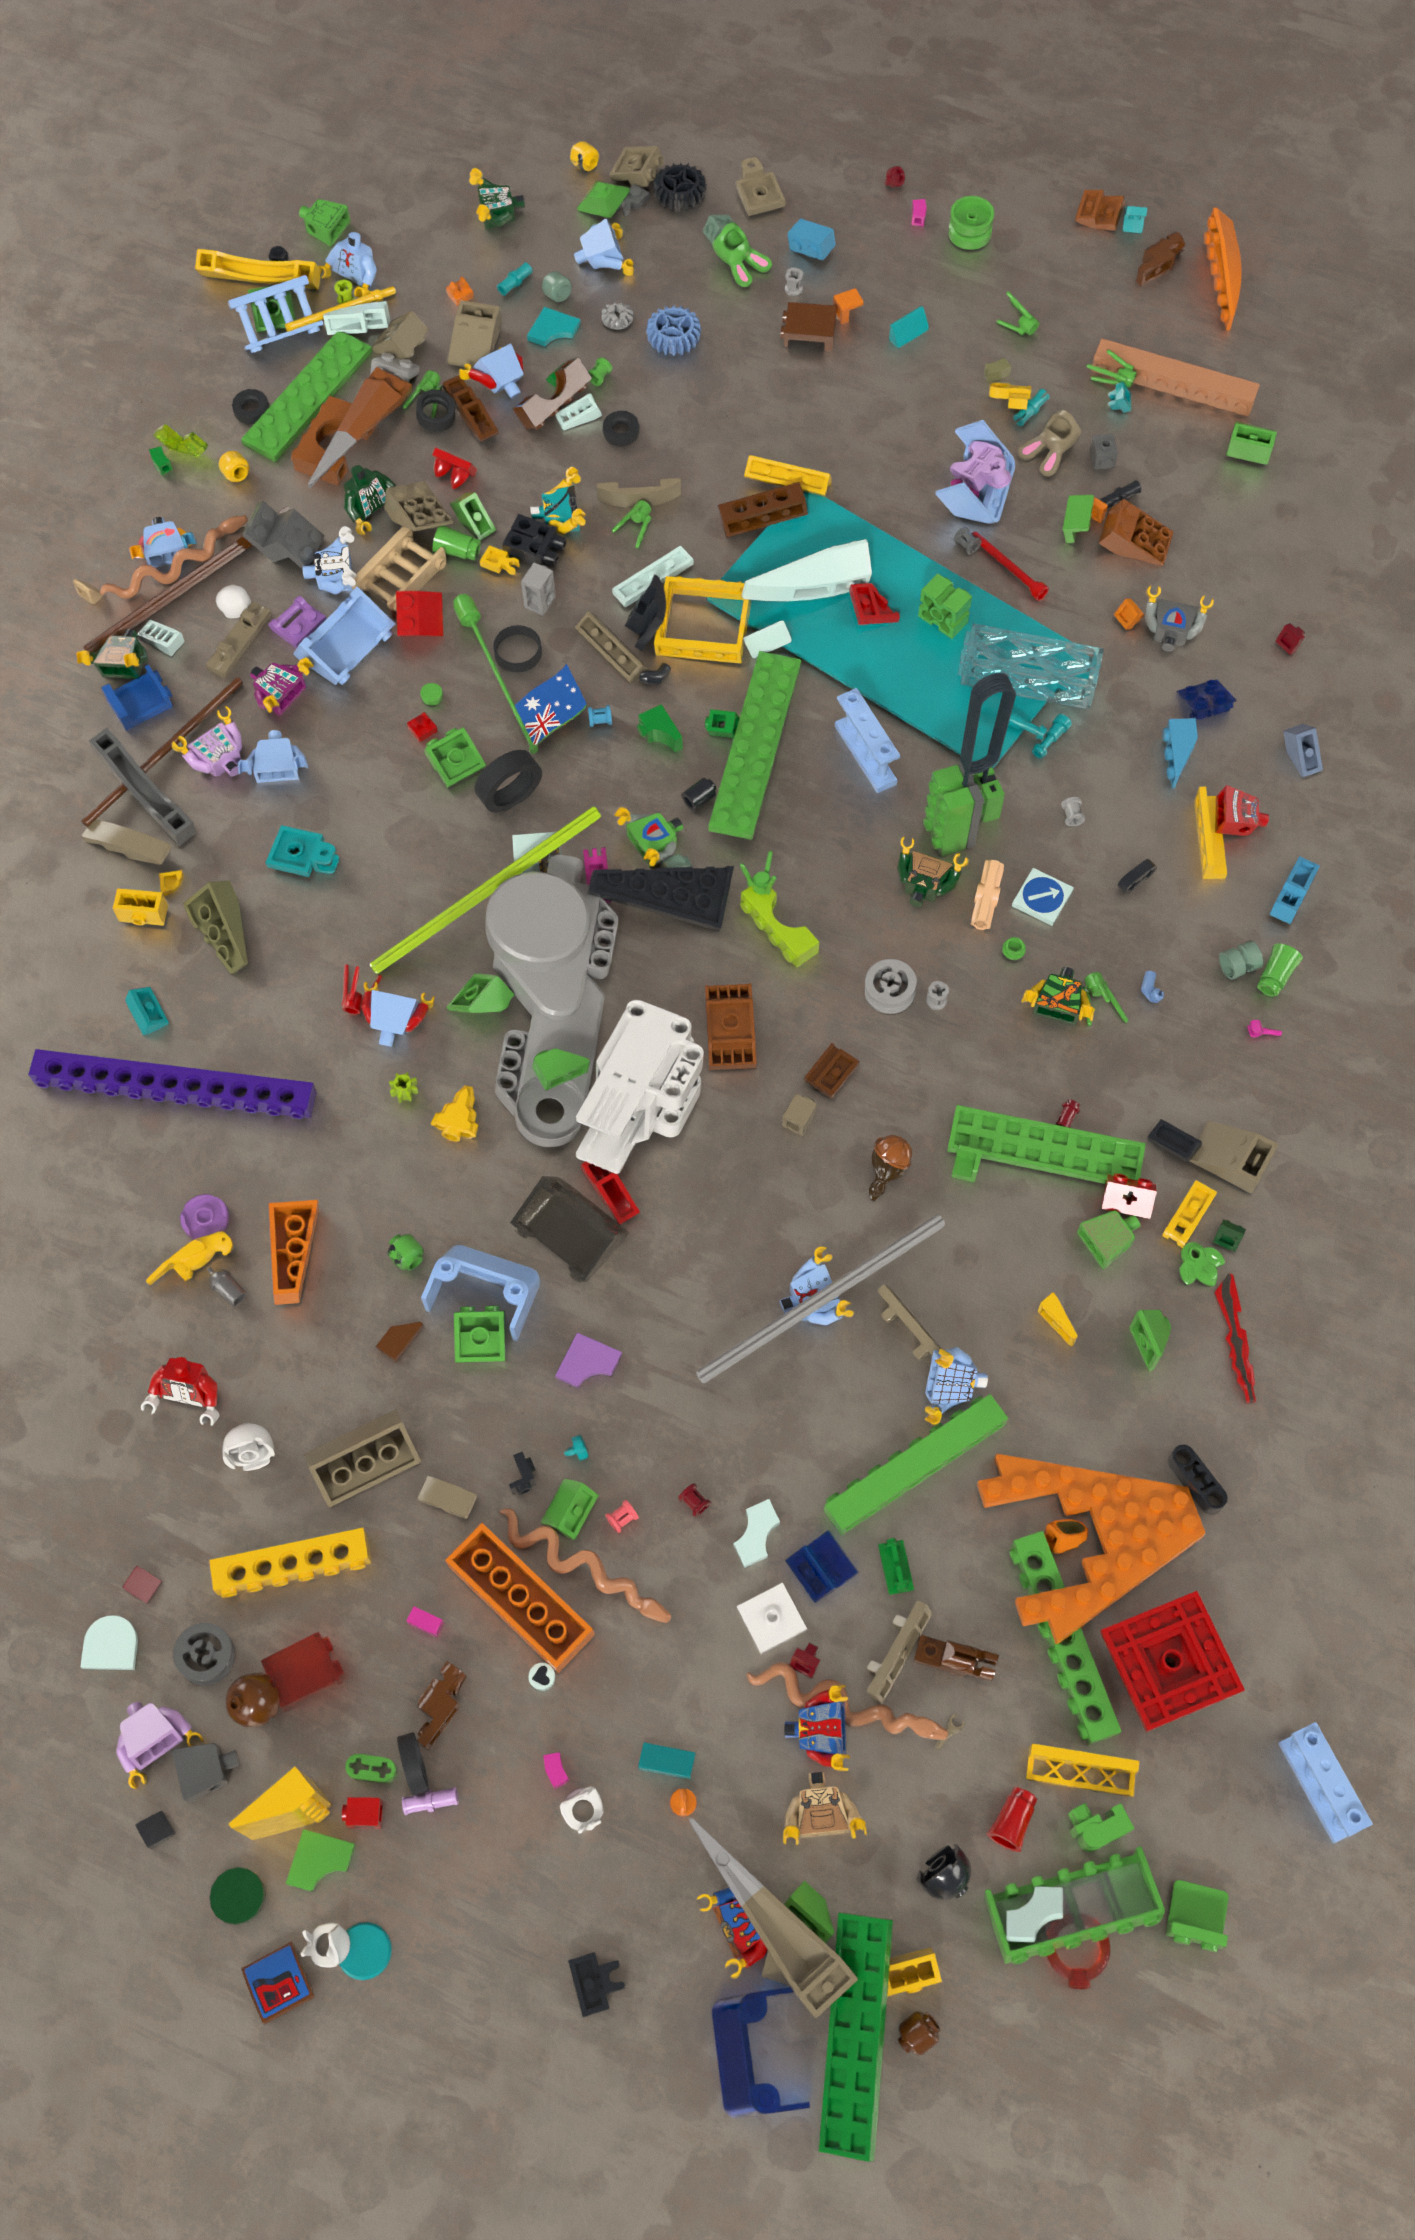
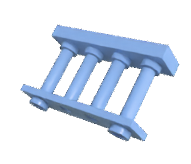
M306 275L228 301L230 310L235 309L236 312H239L250 344L244 346L245 351L250 350L251 353L263 350L262 345L307 330L309 334L320 331L319 326L323 325L322 320L277 335L266 306V298L274 296L278 300L285 323L292 322L293 318L285 296H287L285 292L293 290L294 293H297L304 316L311 315L312 311L304 292L306 289L305 285L309 284ZM253 302L256 306L258 305L269 338L258 341L246 310L248 309L247 304Z
M855 688L837 696L838 702L847 715L835 721V728L875 791L879 793L897 785V778L889 768L888 763L899 759L900 754L858 689Z
M1316 1722L1292 1733L1291 1737L1278 1743L1333 1844L1373 1825Z

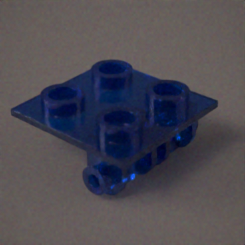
M1217 679L1208 680L1205 683L1188 686L1177 691V694L1192 709L1189 712L1190 719H1196V721L1204 719L1206 716L1211 717L1212 714L1215 716L1229 712L1233 708V702H1237L1234 696Z

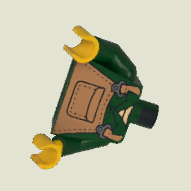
M126 629L123 636L108 637L105 644L97 652L89 653V651L85 650L76 652L78 664L84 663L87 666L94 664L102 677L139 679L142 665L148 662V656L145 647L137 639V632L132 629Z
M904 837L901 839L903 851L899 855L897 870L900 882L905 885L904 892L911 895L909 900L911 905L922 907L924 900L935 902L938 896H944L955 888L962 873L961 868L968 865V857L965 858L963 864H959L958 858L960 853L954 856V863L915 850L909 853L910 849L914 846V839L912 838V844L909 847L904 846Z

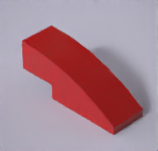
M587 1161L581 1164L582 1172L619 1225L640 1213L617 1174L590 1164Z

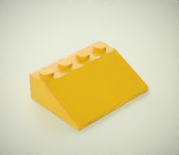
M295 1766L233 1819L229 1826L249 1839L257 1840L311 1825L315 1821L319 1823L330 1814L329 1809L333 1805L315 1782Z

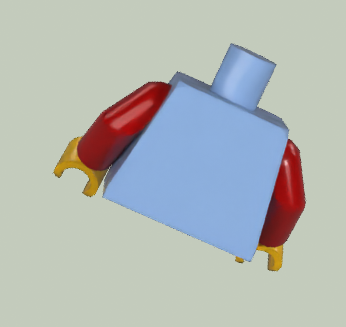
M509 344L480 358L472 369L470 364H465L464 370L459 369V376L463 380H475L491 389L493 393H498L505 389L510 399L521 393L516 383L523 376V358Z
M368 982L363 984L365 993L361 1008L366 1021L371 1024V1028L381 1030L379 1040L381 1045L392 1047L395 1033L406 1035L407 1032H412L423 1021L428 1010L434 1005V996L430 1001L424 1000L426 993L421 994L419 1003L418 999L381 992L378 989L377 982H375V986L371 989L368 988Z

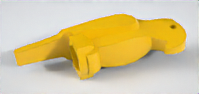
M224 1231L191 1240L163 1262L146 1279V1282L152 1285L170 1269H175L187 1281L192 1278L193 1271L205 1266L216 1252H222L224 1256L228 1255L233 1249V1241Z

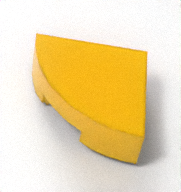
M182 870L159 873L160 890L164 896L174 893L180 887L183 881Z

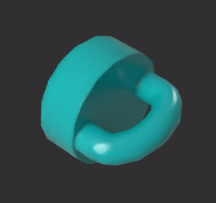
M579 1434L572 1437L573 1446L567 1448L564 1451V1455L568 1457L577 1454L580 1461L589 1458L582 1435Z

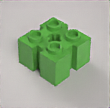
M937 573L921 590L920 601H922V604L919 606L918 616L930 625L936 624L939 626V631L953 639L968 623L970 614L968 609L971 607L972 596L964 589L959 587L957 589L953 588V583L948 578H944Z

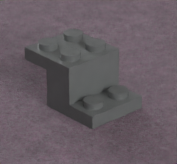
M264 501L257 503L242 534L245 539L272 562L289 557L302 569L303 566L312 564L314 554L318 551L325 536L295 509L278 514Z

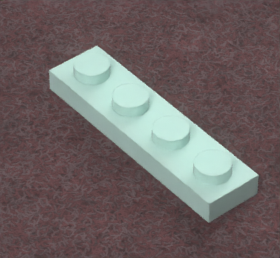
M679 546L612 588L613 595L626 608L637 601L642 593L646 591L654 574L664 584L666 576L675 577L694 565V560L682 546Z

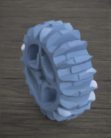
M674 304L672 308H668L665 305L664 310L658 308L657 313H652L651 318L648 319L646 328L648 341L653 349L657 348L658 353L664 351L665 355L672 353L673 356L676 353L683 355L684 351L690 353L691 348H695L700 340L701 327L699 318H696L695 312L691 313L689 308L684 310L682 305L679 308H675Z

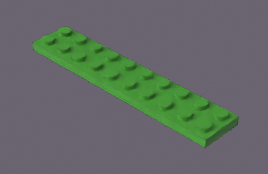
M759 651L708 831L753 840L800 671L801 659Z

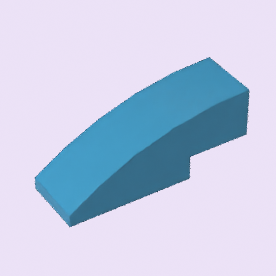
M1299 856L1269 915L1291 924L1320 865Z

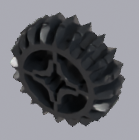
M680 162L679 165L674 163L672 166L666 165L665 169H660L659 174H656L653 183L655 198L659 204H663L664 208L669 207L671 211L673 209H677L678 212L680 209L687 211L689 207L694 209L695 205H700L701 200H704L706 179L702 175L701 170H697L696 166L690 167L689 163L682 165Z

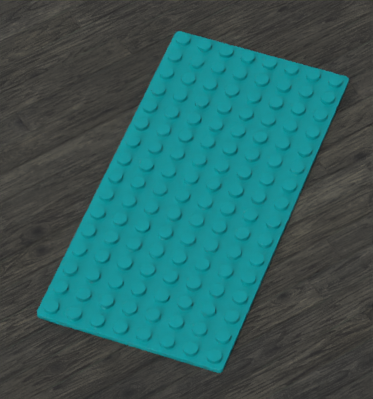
M803 492L808 515L767 526L720 579L726 582L745 583L747 580L832 546H840L866 539L872 570L869 583H872L878 590V593L888 601L887 606L894 613H899L900 619L898 622L858 625L850 592L812 600H752L748 626L759 631L779 621H784L792 642L782 647L849 688H857L862 696L959 755L961 754L971 691L979 680L994 673L1006 674L1016 692L1012 712L1024 717L1025 721L1031 723L1058 690L1062 679L1082 654L1085 655L1086 653L1082 647L830 499L812 493ZM937 573L944 578H948L953 583V588L957 589L959 587L964 589L972 596L971 607L968 609L970 612L968 623L953 639L939 631V626L936 624L930 625L918 616L919 606L922 604V601H920L921 590ZM706 597L708 602L736 619L741 620L744 600ZM1003 692L996 693L987 698L981 707L972 762L982 759L988 753ZM1008 725L1000 758L992 766L993 769L1024 732L1023 729L1020 728L1018 730Z

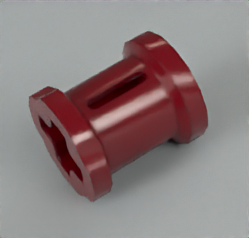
M695 1483L689 1485L678 1496V1500L680 1502L684 1501L693 1511L692 1515L694 1517L701 1515L712 1503L700 1494Z

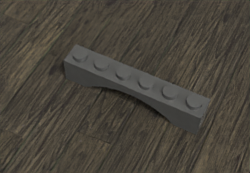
M105 728L89 740L94 753L178 846L197 833L193 822L149 779L108 728Z

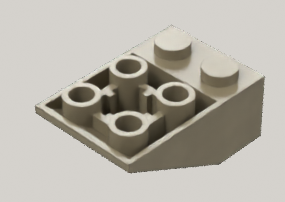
M460 301L454 321L448 364L464 367L468 363L473 368L480 358L494 351L502 327L500 306Z
M425 481L386 489L384 509L393 522L413 531L453 524L452 518Z
M1208 1121L1198 1140L1202 1141V1146L1190 1162L1252 1194L1279 1144L1255 1132Z

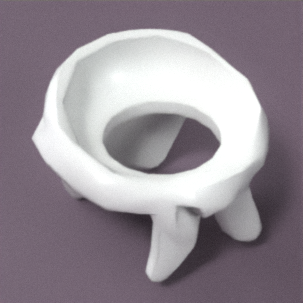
M593 1787L575 1789L560 1804L561 1814L566 1823L571 1828L578 1830V1833L592 1830L601 1823L599 1819L603 1814V1804L599 1793ZM582 1799L591 1802L594 1808L593 1816L586 1822L577 1821L572 1814L574 1804Z
M334 1922L324 1923L317 1926L312 1934L307 1930H303V1936L308 1943L302 1950L301 1957L311 1956L314 1964L328 1968L337 1966L347 1957L350 1939L345 1929ZM324 1933H329L327 1956H321L317 1951V1941Z

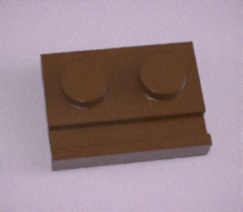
M831 1043L806 1074L804 1081L806 1083L809 1082L815 1089L833 1099L857 1069L860 1061Z

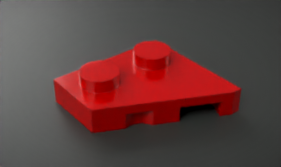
M872 583L851 584L849 592L858 625L894 623L899 621V613H894L887 606L888 601L878 593V590Z

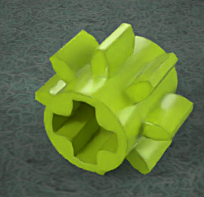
M408 1072L405 1075L396 1073L394 1081H389L390 1087L393 1088L390 1090L391 1097L398 1096L399 1103L403 1100L411 1102L412 1096L419 1093L416 1087L418 1084L417 1079H410Z

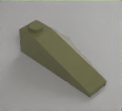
M230 880L208 882L186 900L183 905L194 928L201 930L205 936L203 938L205 942L215 948L216 956L230 974H235L248 964L239 900Z

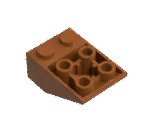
M1123 499L1108 511L1098 543L1114 554L1163 566L1174 531Z

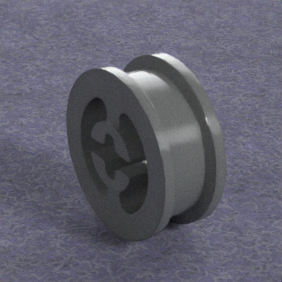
M198 1623L184 1630L178 1637L173 1650L174 1663L178 1671L188 1681L204 1686L215 1684L224 1679L231 1671L236 1656L231 1638L222 1628L212 1623ZM204 1637L216 1638L220 1641L222 1648L220 1651H217L210 1641L206 1644L204 1640L199 1639ZM208 1650L209 1655H204L203 1658L199 1656L200 1653H205ZM191 1657L199 1667L203 1665L205 1668L211 1669L207 1671L192 1670L189 1668L188 1658Z

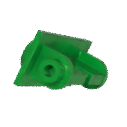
M896 1538L886 1540L887 1543L878 1544L889 1595L914 1591L904 1541H897Z

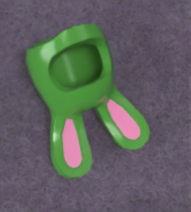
M735 222L727 224L712 243L716 255L724 263L730 265L736 283L742 287H749L753 281L752 276L742 261H746L750 266L762 273L768 272L772 267V261L767 256L751 248L746 235Z

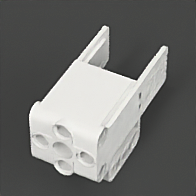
M633 1000L627 1004L625 1012L596 1061V1082L576 1115L577 1122L590 1127L576 1151L578 1159L619 1174L635 1144L648 1140L652 1132L666 1137H675L681 1132L700 1096L701 1077L699 1074L702 1070L704 1056L702 1047L693 1043L691 1023L688 1019L640 1000Z

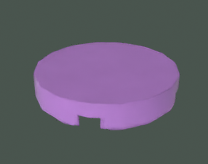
M209 1194L198 1195L187 1201L180 1215L181 1226L187 1236L192 1239L225 1231L230 1220L229 1210L220 1198Z

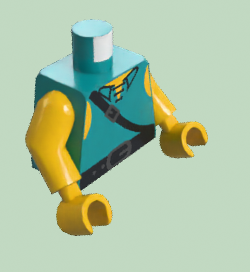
M575 467L567 469V478H564L557 486L542 494L543 506L530 507L532 519H545V524L557 527V533L562 535L570 531H580V526L585 525L583 517L586 514L577 508L574 485L572 486V482L577 484L581 481V476L578 475V470Z

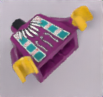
M305 657L296 665L271 663L265 670L257 666L254 667L250 677L255 680L253 683L255 689L254 697L258 707L262 710H268L269 713L273 710L277 715L281 716L305 690L306 684L302 674L307 676L310 673L308 669L314 666L312 662Z

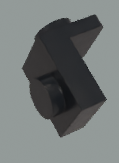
M522 1451L513 1455L522 1479L509 1484L513 1495L516 1493L518 1495L528 1493L532 1490V1486L536 1485L532 1472L536 1471L530 1457L525 1458Z

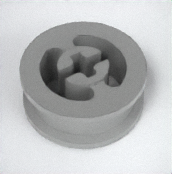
M885 959L875 963L868 970L865 978V997L872 1008L885 1014H896L906 1010L915 998L916 975L909 965L900 960ZM880 978H882V980L880 981V993H879V992L875 989L874 984H875ZM902 980L905 983L907 989L901 995H899L901 991Z

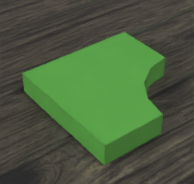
M303 1829L286 1884L313 1892L317 1883L327 1874L336 1871H348L356 1844Z

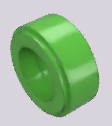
M428 683L420 691L421 699L426 705H437L443 699L442 688L438 684Z

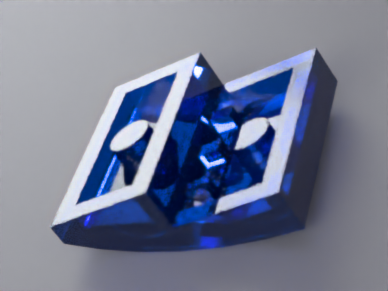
M829 1530L809 1545H804L785 1560L814 1603L822 1600L859 1574L857 1568Z

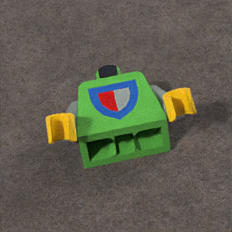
M620 807L616 811L614 816L620 817L617 821L618 824L624 825L627 823V837L649 868L673 856L677 846V836L675 833L683 830V824L678 817L667 822L660 813L634 814L624 807Z

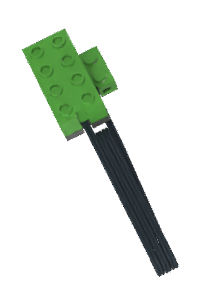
M1004 673L990 674L979 680L972 688L960 754L961 763L932 772L931 782H929V794H927L928 803L925 806L926 816L923 818V823L926 831H930L932 845L935 850L938 849L941 857L975 847L980 817L983 823L1000 818L1005 794L994 775L995 772L992 766L1000 758L1016 698L1013 685L1009 677ZM1003 692L988 753L982 759L972 762L981 707L987 698L996 693Z

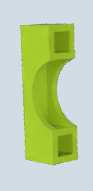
M753 886L742 891L741 908L746 914L750 913L754 918L756 926L768 934L770 942L782 950L784 958L789 963L792 962L796 967H799L819 953V941L806 926L797 928L787 927L776 920L772 911L776 906L777 893L772 888L769 895L757 894L753 890Z

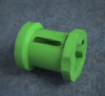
M602 357L598 358L593 369L588 371L592 377L590 382L596 386H600L604 381V377L611 373L613 369L611 363Z

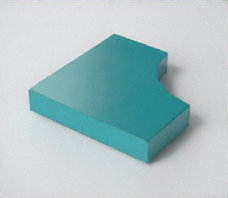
M544 307L527 334V341L546 347L557 338L566 337L573 339L581 325V319Z

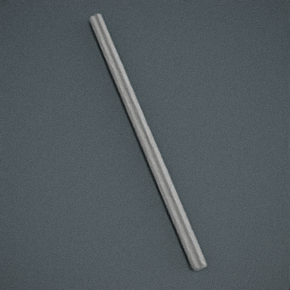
M935 1215L697 1370L698 1379L702 1383L708 1382L945 1226L944 1220L940 1215Z

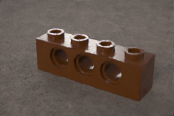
M800 482L718 505L726 538L808 515L806 499Z

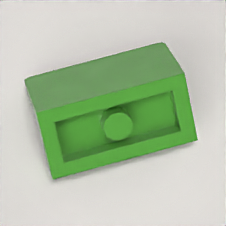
M1070 495L1068 497L1063 525L1066 543H1075L1077 532L1089 531L1094 495Z
M564 1479L541 1523L544 1526L547 1525L555 1528L569 1539L575 1540L599 1495L582 1482Z

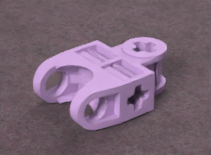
M973 441L968 446L972 457L965 462H954L950 466V471L956 479H961L962 483L964 482L969 488L980 491L986 484L996 489L1004 488L1012 479L1010 472L1006 470V460L1001 449L986 442Z

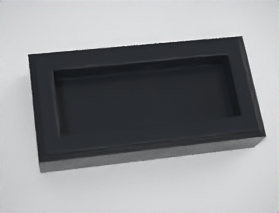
M1162 1119L1147 1136L1148 1141L1187 1163L1191 1161L1202 1146V1141Z

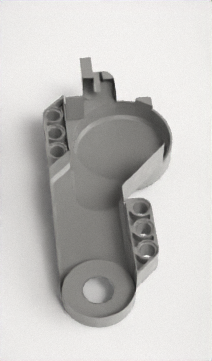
M566 855L553 856L549 861L547 873H522L507 879L499 885L488 902L485 922L486 937L494 951L493 969L532 1016L529 1032L510 1030L504 1036L496 1077L495 1094L513 1116L515 1113V1122L521 1134L530 1142L543 1147H557L570 1142L576 1137L582 1127V1124L576 1121V1115L588 1096L605 999L603 991L591 978L603 979L608 975L618 925V916L602 898L587 894L589 885L580 883L584 866L583 862L578 858ZM600 943H605L608 946H601ZM596 963H601L604 966H598ZM515 1042V1043H518L519 1045H518V1046H511L509 1043ZM554 1048L588 1058L590 1064L587 1073L545 1091L532 1068L534 1057L543 1050L550 1051ZM506 1063H512V1064H514L515 1066H514V1067H508V1066H506L505 1064H506ZM509 1084L511 1087L503 1088L501 1085ZM546 1098L556 1099L563 1105L564 1115L556 1123H544L536 1115L537 1104Z

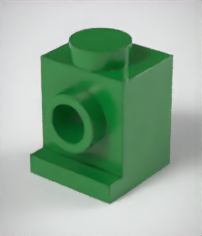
M710 709L709 716H706L705 729H707L706 731L710 736L734 739L740 717L736 712ZM722 723H725L724 728H720Z

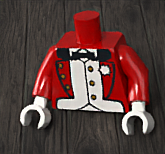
M185 1357L169 1358L166 1365L160 1366L152 1374L148 1393L150 1394L143 1401L141 1410L144 1411L146 1405L150 1404L153 1407V1414L160 1404L157 1395H160V1398L205 1408L207 1406V1410L200 1416V1423L204 1425L209 1417L212 1426L219 1419V1412L214 1409L217 1406V1382L209 1376L204 1365L187 1361Z

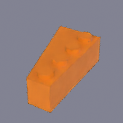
M318 1200L269 1203L275 1305L300 1303L319 1213Z

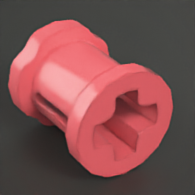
M624 1500L622 1502L623 1505L614 1512L605 1515L612 1528L618 1534L622 1531V1527L633 1519L637 1520L639 1518L627 1500Z

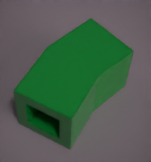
M162 446L149 449L154 467L162 476L173 470L170 460L164 455Z

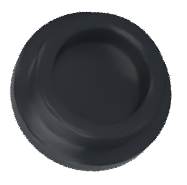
M282 246L271 248L269 261H288V252Z

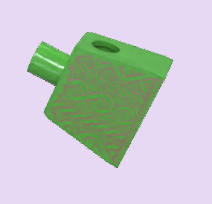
M1111 1211L1082 1222L1077 1233L1102 1269H1105L1132 1246L1135 1240L1132 1231L1140 1227V1222L1134 1215L1123 1220L1117 1211Z

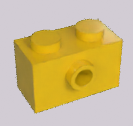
M117 888L112 909L119 922H129L140 926L144 924L164 926L168 903L162 892Z
M932 1947L890 1958L888 1996L902 1992L915 1993L922 1990L924 1986L942 1982Z

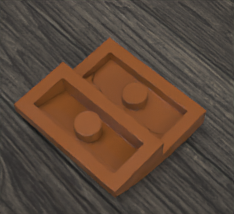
M1084 190L1075 217L1076 222L1091 228L1116 231L1125 204L1124 196H1105L1104 190Z

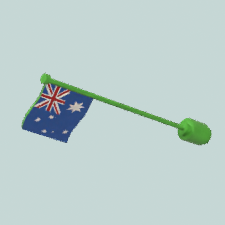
M461 594L453 601V608L462 626L473 628L529 743V751L531 754H535L539 751L537 746L546 737L578 716L586 708L587 703L566 664L555 676L531 690L515 705L476 626L481 618L473 598L467 594Z

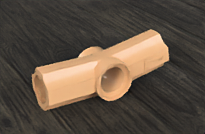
M985 860L981 881L978 883L975 908L971 919V925L976 929H990L994 908L997 907L1001 889L999 886L1004 871V864L997 860Z

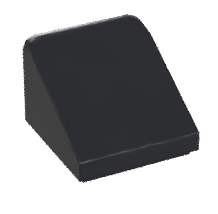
M162 1810L135 1824L146 1846L151 1850L175 1835Z

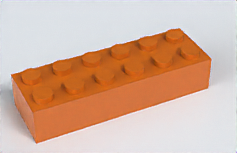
M483 1523L445 1559L448 1567L558 1674L595 1636L593 1628Z

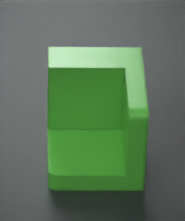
M959 1145L951 1177L975 1183L983 1150Z

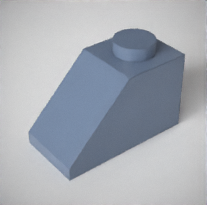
M1300 724L1283 730L1286 751L1301 777L1322 771L1323 767L1316 728Z

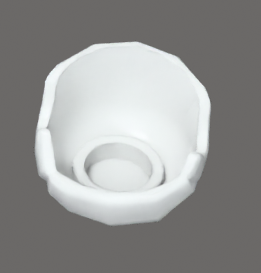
M232 584L218 592L216 604L227 618H239L243 610L249 607L251 600L244 588Z

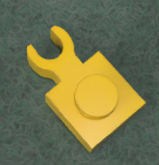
M490 545L480 560L481 567L497 573L504 569L509 574L515 575V568L511 566L520 567L518 559L509 558L508 552Z

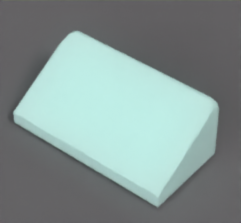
M779 621L743 638L752 658H757L759 651L768 653L792 642L784 621Z

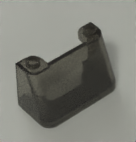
M542 1176L510 1222L516 1228L515 1232L523 1238L528 1236L535 1237L569 1264V1275L579 1283L588 1282L629 1235V1232L623 1226L619 1225L613 1218L569 1183L556 1176Z

